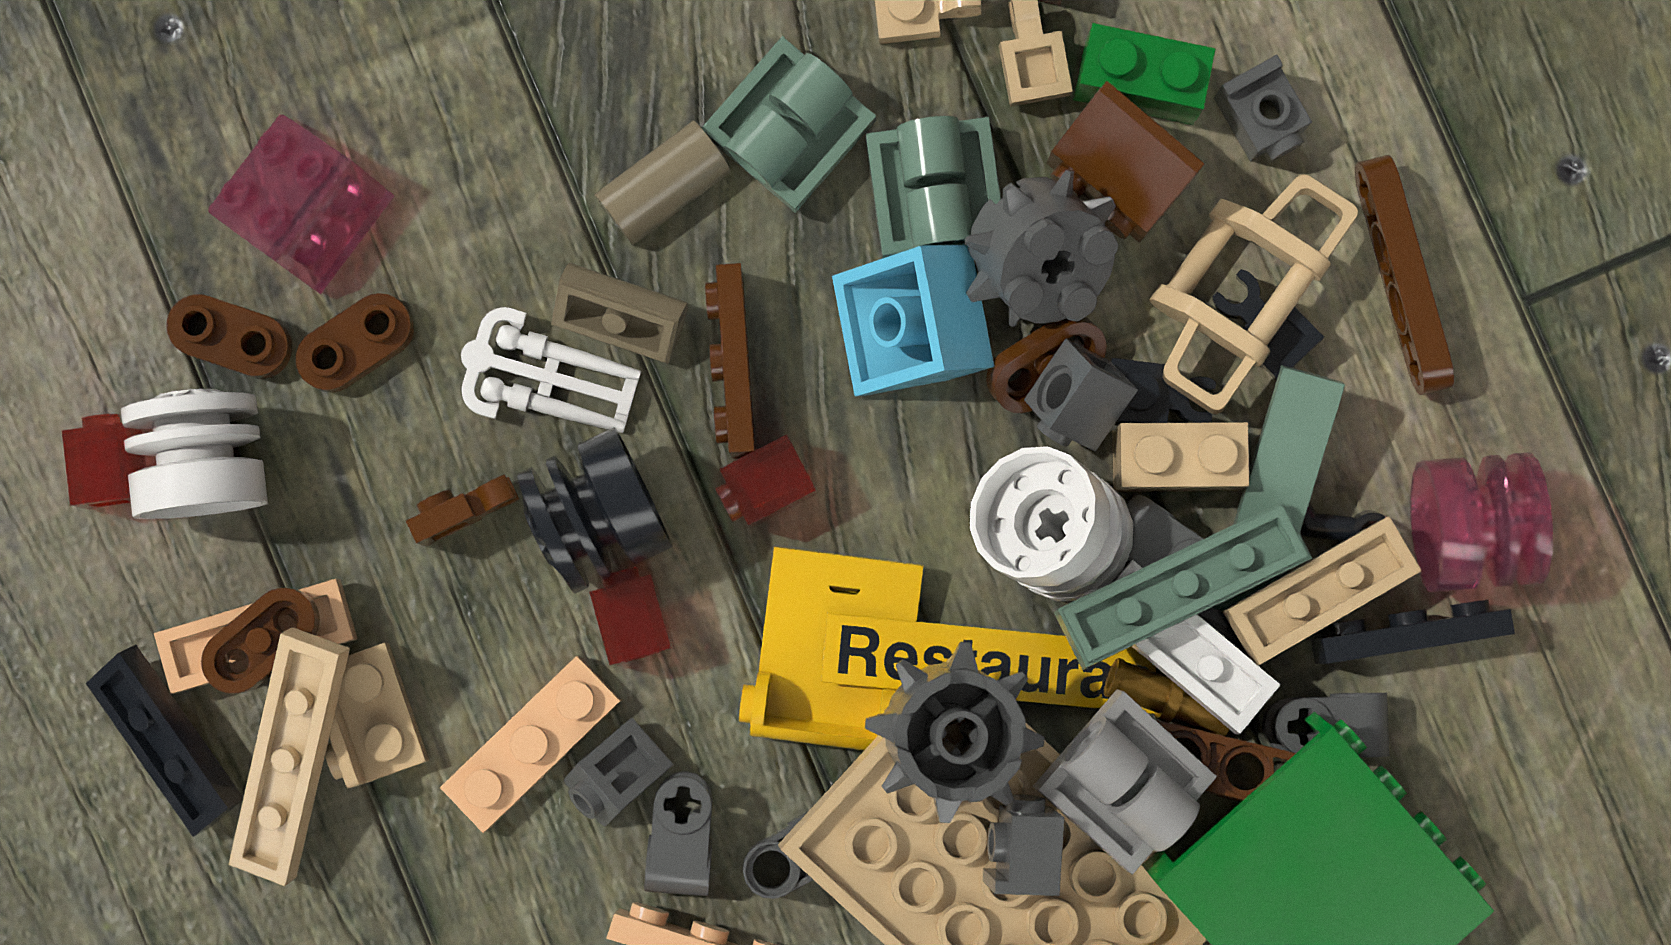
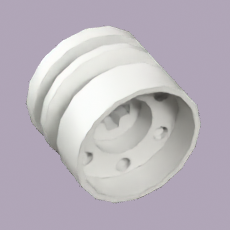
M189 389L163 393L150 400L129 404L121 408L122 424L125 428L153 429V432L132 436L124 440L125 450L132 454L156 456L157 464L156 466L143 468L128 475L132 516L135 519L195 517L241 511L268 504L263 461L234 457L233 448L246 445L261 438L259 426L230 424L231 421L249 418L258 414L256 396L249 393L223 392L218 389Z
M1050 447L1022 448L999 459L981 478L971 501L970 531L977 551L995 570L1018 581L1019 584L1027 587L1034 593L1056 602L1075 601L1111 584L1123 571L1132 550L1133 520L1125 499L1105 480L1101 479L1094 472L1089 471L1071 455Z

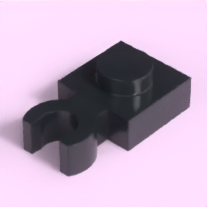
M1241 269L1236 274V278L1246 287L1248 292L1247 298L1239 304H1232L1222 294L1216 292L1212 296L1214 306L1222 315L1233 319L1240 318L1246 324L1243 329L1247 331L1266 303L1260 298V286L1257 279L1250 272ZM1294 307L1267 345L1271 352L1261 366L1277 381L1281 365L1294 368L1324 339V336Z
M1111 358L1110 361L1138 389L1115 423H1168L1169 412L1177 413L1179 418L1186 423H1209L1212 421V413L1195 411L1190 406L1189 398L1164 381L1163 370L1165 364ZM1197 376L1188 379L1206 392H1212L1216 388V381L1208 377Z

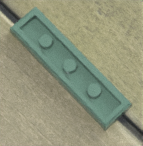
M1281 365L1250 467L1249 486L1244 488L1234 524L1283 501L1300 534L1343 394L1344 382ZM1288 571L1212 608L1224 611L1283 577Z
M1282 501L1054 611V614L1082 670L1301 565L1312 559Z

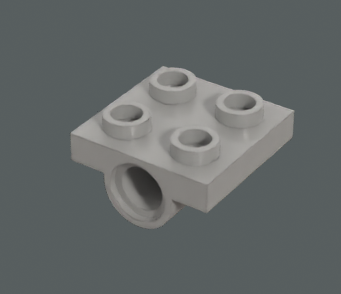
M1117 689L1033 787L1122 868L1133 875L1153 851L1160 852L1167 849L1189 829L1200 809V804L1196 800L1217 776L1124 691Z

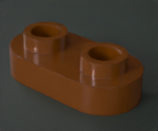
M383 293L368 295L309 333L301 341L296 352L298 372L305 382L324 392L342 391L401 353L409 345L414 333L413 317L408 308L391 295ZM377 314H386L389 318L388 329L380 335L371 334L369 330L371 318ZM333 348L337 354L336 363L329 369H320L317 364L318 354L323 349Z
M194 294L182 298L172 307L167 318L166 328L168 337L179 351L196 359L249 377L264 379L277 375L287 366L292 355V340L282 324L269 316L207 295ZM196 315H204L207 320L205 331L200 335L192 336L188 330L189 321ZM256 334H262L266 340L265 349L259 355L250 356L247 352L248 340Z
M1087 317L1080 321H1070L1066 318L1059 322H1049L994 358V367L988 369L986 376L988 390L1004 409L1013 413L1030 412L1032 409L1024 399L1063 341L1075 335L1074 343L1104 358L1106 354L1104 334ZM1022 368V373L1017 379L1008 381L1015 371Z
M277 588L262 595L214 635L206 644L201 657V667L206 680L214 688L225 693H245L257 688L272 674L280 634L284 632L278 623L281 612L287 608L293 609L298 616L296 629L316 636L320 624V615L315 602L304 592L290 588ZM238 649L243 650L249 658L247 669L240 674L234 672L229 664L230 656Z

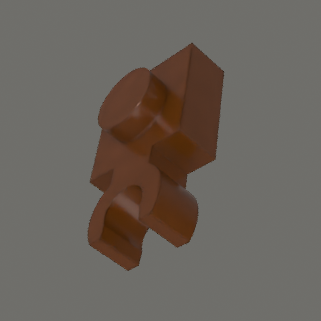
M504 474L486 482L467 494L461 493L454 497L451 489L434 494L416 505L420 514L406 520V523L416 544L427 547L482 520V517L517 502L520 498L510 477H506Z

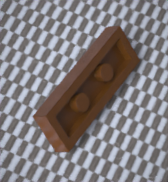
M741 263L716 265L717 282L705 283L708 320L719 319L721 344L709 345L712 382L724 381L725 406H714L716 443H728L731 458L756 456L743 271Z

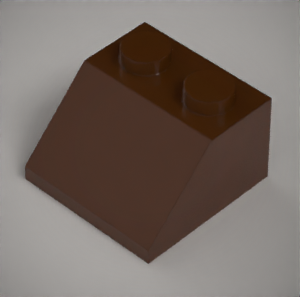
M1108 81L1098 90L1053 148L1046 163L1054 170L1050 177L1056 181L1061 178L1066 170L1074 171L1073 193L1078 198L1082 194L1088 200L1111 197L1116 207L1104 223L1105 226L1119 238L1125 240L1131 235L1139 243L1184 193L1204 166V163Z

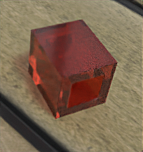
M99 414L81 418L82 428L62 430L70 506L89 510L131 504L128 475L146 468L145 455L132 454L125 450L124 440L132 436L141 435L142 429L125 428L121 422L120 414Z
M787 434L720 468L726 483L715 488L732 522L744 516L750 529L817 495L816 489Z
M637 567L628 568L612 573V576L605 580L602 579L604 588L589 592L610 666H616L675 649L655 576L650 574L640 577Z

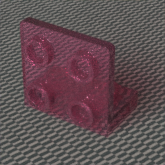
M279 115L269 129L260 137L257 145L232 178L223 186L219 195L210 205L208 212L321 295L395 195L352 160L285 115Z

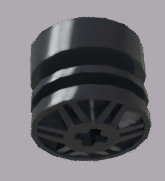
M615 427L578 444V454L583 474L575 478L571 477L556 456L546 459V465L555 486L548 491L532 467L517 473L518 483L523 495V511L532 534L548 564L560 573L574 594L589 587V581L580 560L586 556H589L603 580L612 576L611 562L606 549L611 544L617 542L635 565L672 547L669 535L649 491Z

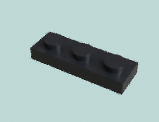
M1489 599L1450 605L1452 617L1428 621L1427 610L1422 609L1388 615L1390 627L1366 631L1364 619L1332 623L1327 626L1328 637L1311 639L1315 664H1329L1513 635L1515 631L1511 609L1490 611Z
M137 645L118 652L86 682L88 688L193 837L209 829L243 800L239 790Z

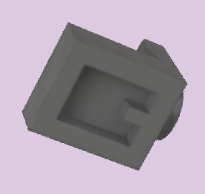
M630 718L577 763L565 777L564 782L569 787V797L575 807L587 818H596L602 826H606L674 764L637 722Z

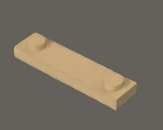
M294 627L280 634L228 865L282 886H286L297 877L350 648Z

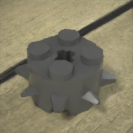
M1066 170L1058 181L1048 177L1023 178L1016 182L1021 188H1017L1010 183L1003 188V198L997 204L990 199L983 205L972 225L971 235L965 238V245L969 246L970 256L976 261L978 275L966 292L971 302L1000 297L1009 306L1010 326H1017L1022 318L1034 323L1059 322L1066 318L1070 321H1080L1093 312L1097 304V296L1112 273L1118 243L1113 233L1104 223L1116 205L1111 197L1081 201L1073 193L1074 171Z
M960 642L949 662L929 665L921 670L904 659L896 664V668L902 683L901 686L891 696L889 706L885 709L884 713L868 717L865 720V729L885 738L886 747L895 763L882 784V788L888 794L915 784L929 797L933 798L940 823H950L962 801L980 802L992 796L1005 805L1011 803L1014 798L1008 782L1020 768L1022 759H1020L1021 753L1044 747L1045 739L1044 736L1026 728L1025 717L1016 701L1017 696L1028 680L1023 672H1019L996 681L994 678L978 670L970 642ZM965 718L966 721L959 727L961 734L964 736L962 740L955 745L947 738L942 742V739L947 734L945 730L946 725L952 720L960 723Z

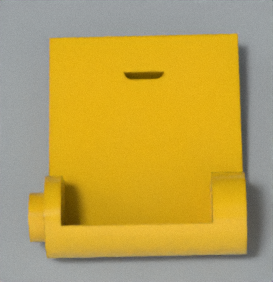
M774 546L756 685L743 684L739 722L750 723V736L864 751L878 736L865 729L866 718L884 713L885 709L889 706L891 696L897 689L821 682L827 613L917 622L924 565Z

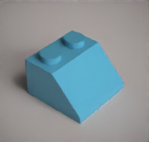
M918 246L832 276L855 397L947 381L994 367L982 301L971 302L966 294L977 276L974 259L969 253V246Z

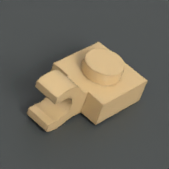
M875 0L880 44L939 38V19L981 15V0Z
M1011 0V2H1008V8L1016 39L1003 41L999 44L1010 107L1070 96L1073 90L1062 31L1043 34L1038 0Z

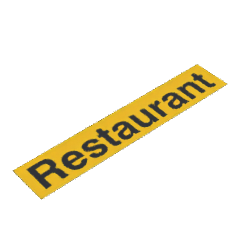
M827 613L821 682L898 689L902 684L896 668V664L904 659L920 670L929 665L941 664L954 654L960 642L971 643L978 670L994 678L996 681L1019 672H1023L1028 680L1017 696L1016 701L1101 708L1110 698L1104 696V686L1110 668L1115 659L1118 658L1155 673L1166 675L1132 646L1082 670L1066 636ZM1142 708V709H1144L1147 713H1153V714H1155L1154 711H1151V710Z

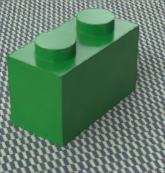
M1092 23L1084 45L1073 100L1089 103L1104 83L1108 81L1148 116L1194 125L1204 109L1216 48Z

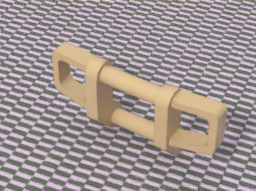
M1299 175L1263 214L1231 201L1219 199L1209 213L1212 221L1169 283L1167 285L1160 284L1149 299L1151 304L1170 318L1186 324L1164 366V381L1212 414L1221 413L1252 368L1261 367L1271 351L1267 345L1313 280L1320 281L1331 266L1328 259L1353 225L1358 215L1357 207L1309 175ZM1300 195L1312 197L1335 212L1340 218V222L1319 251L1274 223L1280 214ZM1232 235L1253 241L1291 266L1247 331L1199 299L1190 296ZM1197 330L1243 360L1223 390L1216 395L1206 392L1182 376L1178 370V366Z

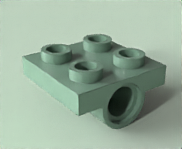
M782 36L703 125L702 129L718 148L796 213L875 123L876 115L853 96L848 85L829 66L812 54L806 53L804 55Z
M933 116L902 123L894 130L866 133L865 139L882 259L918 246L965 245V238L971 235L972 225L983 205L990 199L995 204L1001 200L989 117L959 121L954 116Z

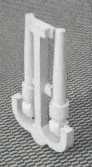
M506 307L490 311L481 321L476 340L468 342L463 347L461 360L467 370L462 384V397L465 404L474 413L496 420L499 401L502 400L508 402L507 407L526 412L528 408L607 430L615 427L618 432H624L641 375L640 370L582 350L547 341L548 336L531 331H529L528 335L521 334L520 330L524 326L527 313ZM502 321H507L512 325H503L498 329L496 342L500 348L508 351L515 350L516 348L523 350V355L539 360L542 357H546L545 368H539L495 355L489 345L495 325ZM559 363H567L626 378L622 391H618L557 373ZM490 368L540 381L536 394L532 392L533 388L516 383L513 384V387L504 385L499 378L488 377L482 382L480 388L482 397L489 401L485 403L477 399L475 388L480 373L486 372ZM557 386L618 404L615 417L611 418L550 398L552 387Z

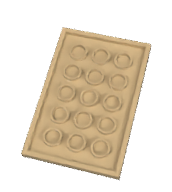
M965 718L960 723L952 720L946 725L945 730L947 734L942 739V742L947 738L955 745L962 740L964 736L961 734L959 727L966 721ZM1026 723V728H1028V729L1034 731V730ZM879 735L778 844L779 848L884 945H1203L1207 940L1155 883L1142 864L1133 875L1127 872L1047 799L1045 806L1052 807L1064 817L1060 896L995 894L983 882V868L996 869V862H990L988 857V830L991 822H999L1000 805L1005 804L992 796L980 802L962 801L951 822L940 823L933 798L929 797L915 784L887 794L882 788V784L895 763L886 747L885 738ZM1045 740L1044 747L1021 753L1020 759H1022L1020 768L1008 782L1012 795H1034L1045 798L1033 785L1060 755ZM1153 851L1143 863H1145L1157 851Z

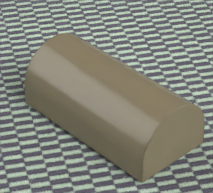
M693 120L594 195L633 246L731 173L717 147Z
M568 263L559 279L551 325L669 364L683 329L688 302Z

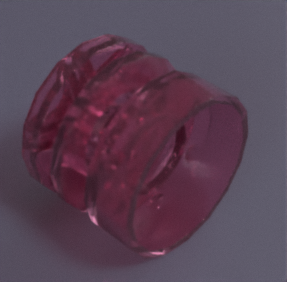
M1531 452L1508 455L1506 461L1500 455L1483 457L1478 468L1477 479L1471 465L1464 457L1422 460L1416 463L1412 474L1410 490L1412 542L1416 562L1422 570L1419 572L1422 582L1429 592L1475 589L1482 578L1483 565L1488 578L1495 587L1512 586L1515 579L1520 585L1544 583L1550 571L1553 553L1551 502L1544 473L1538 459Z

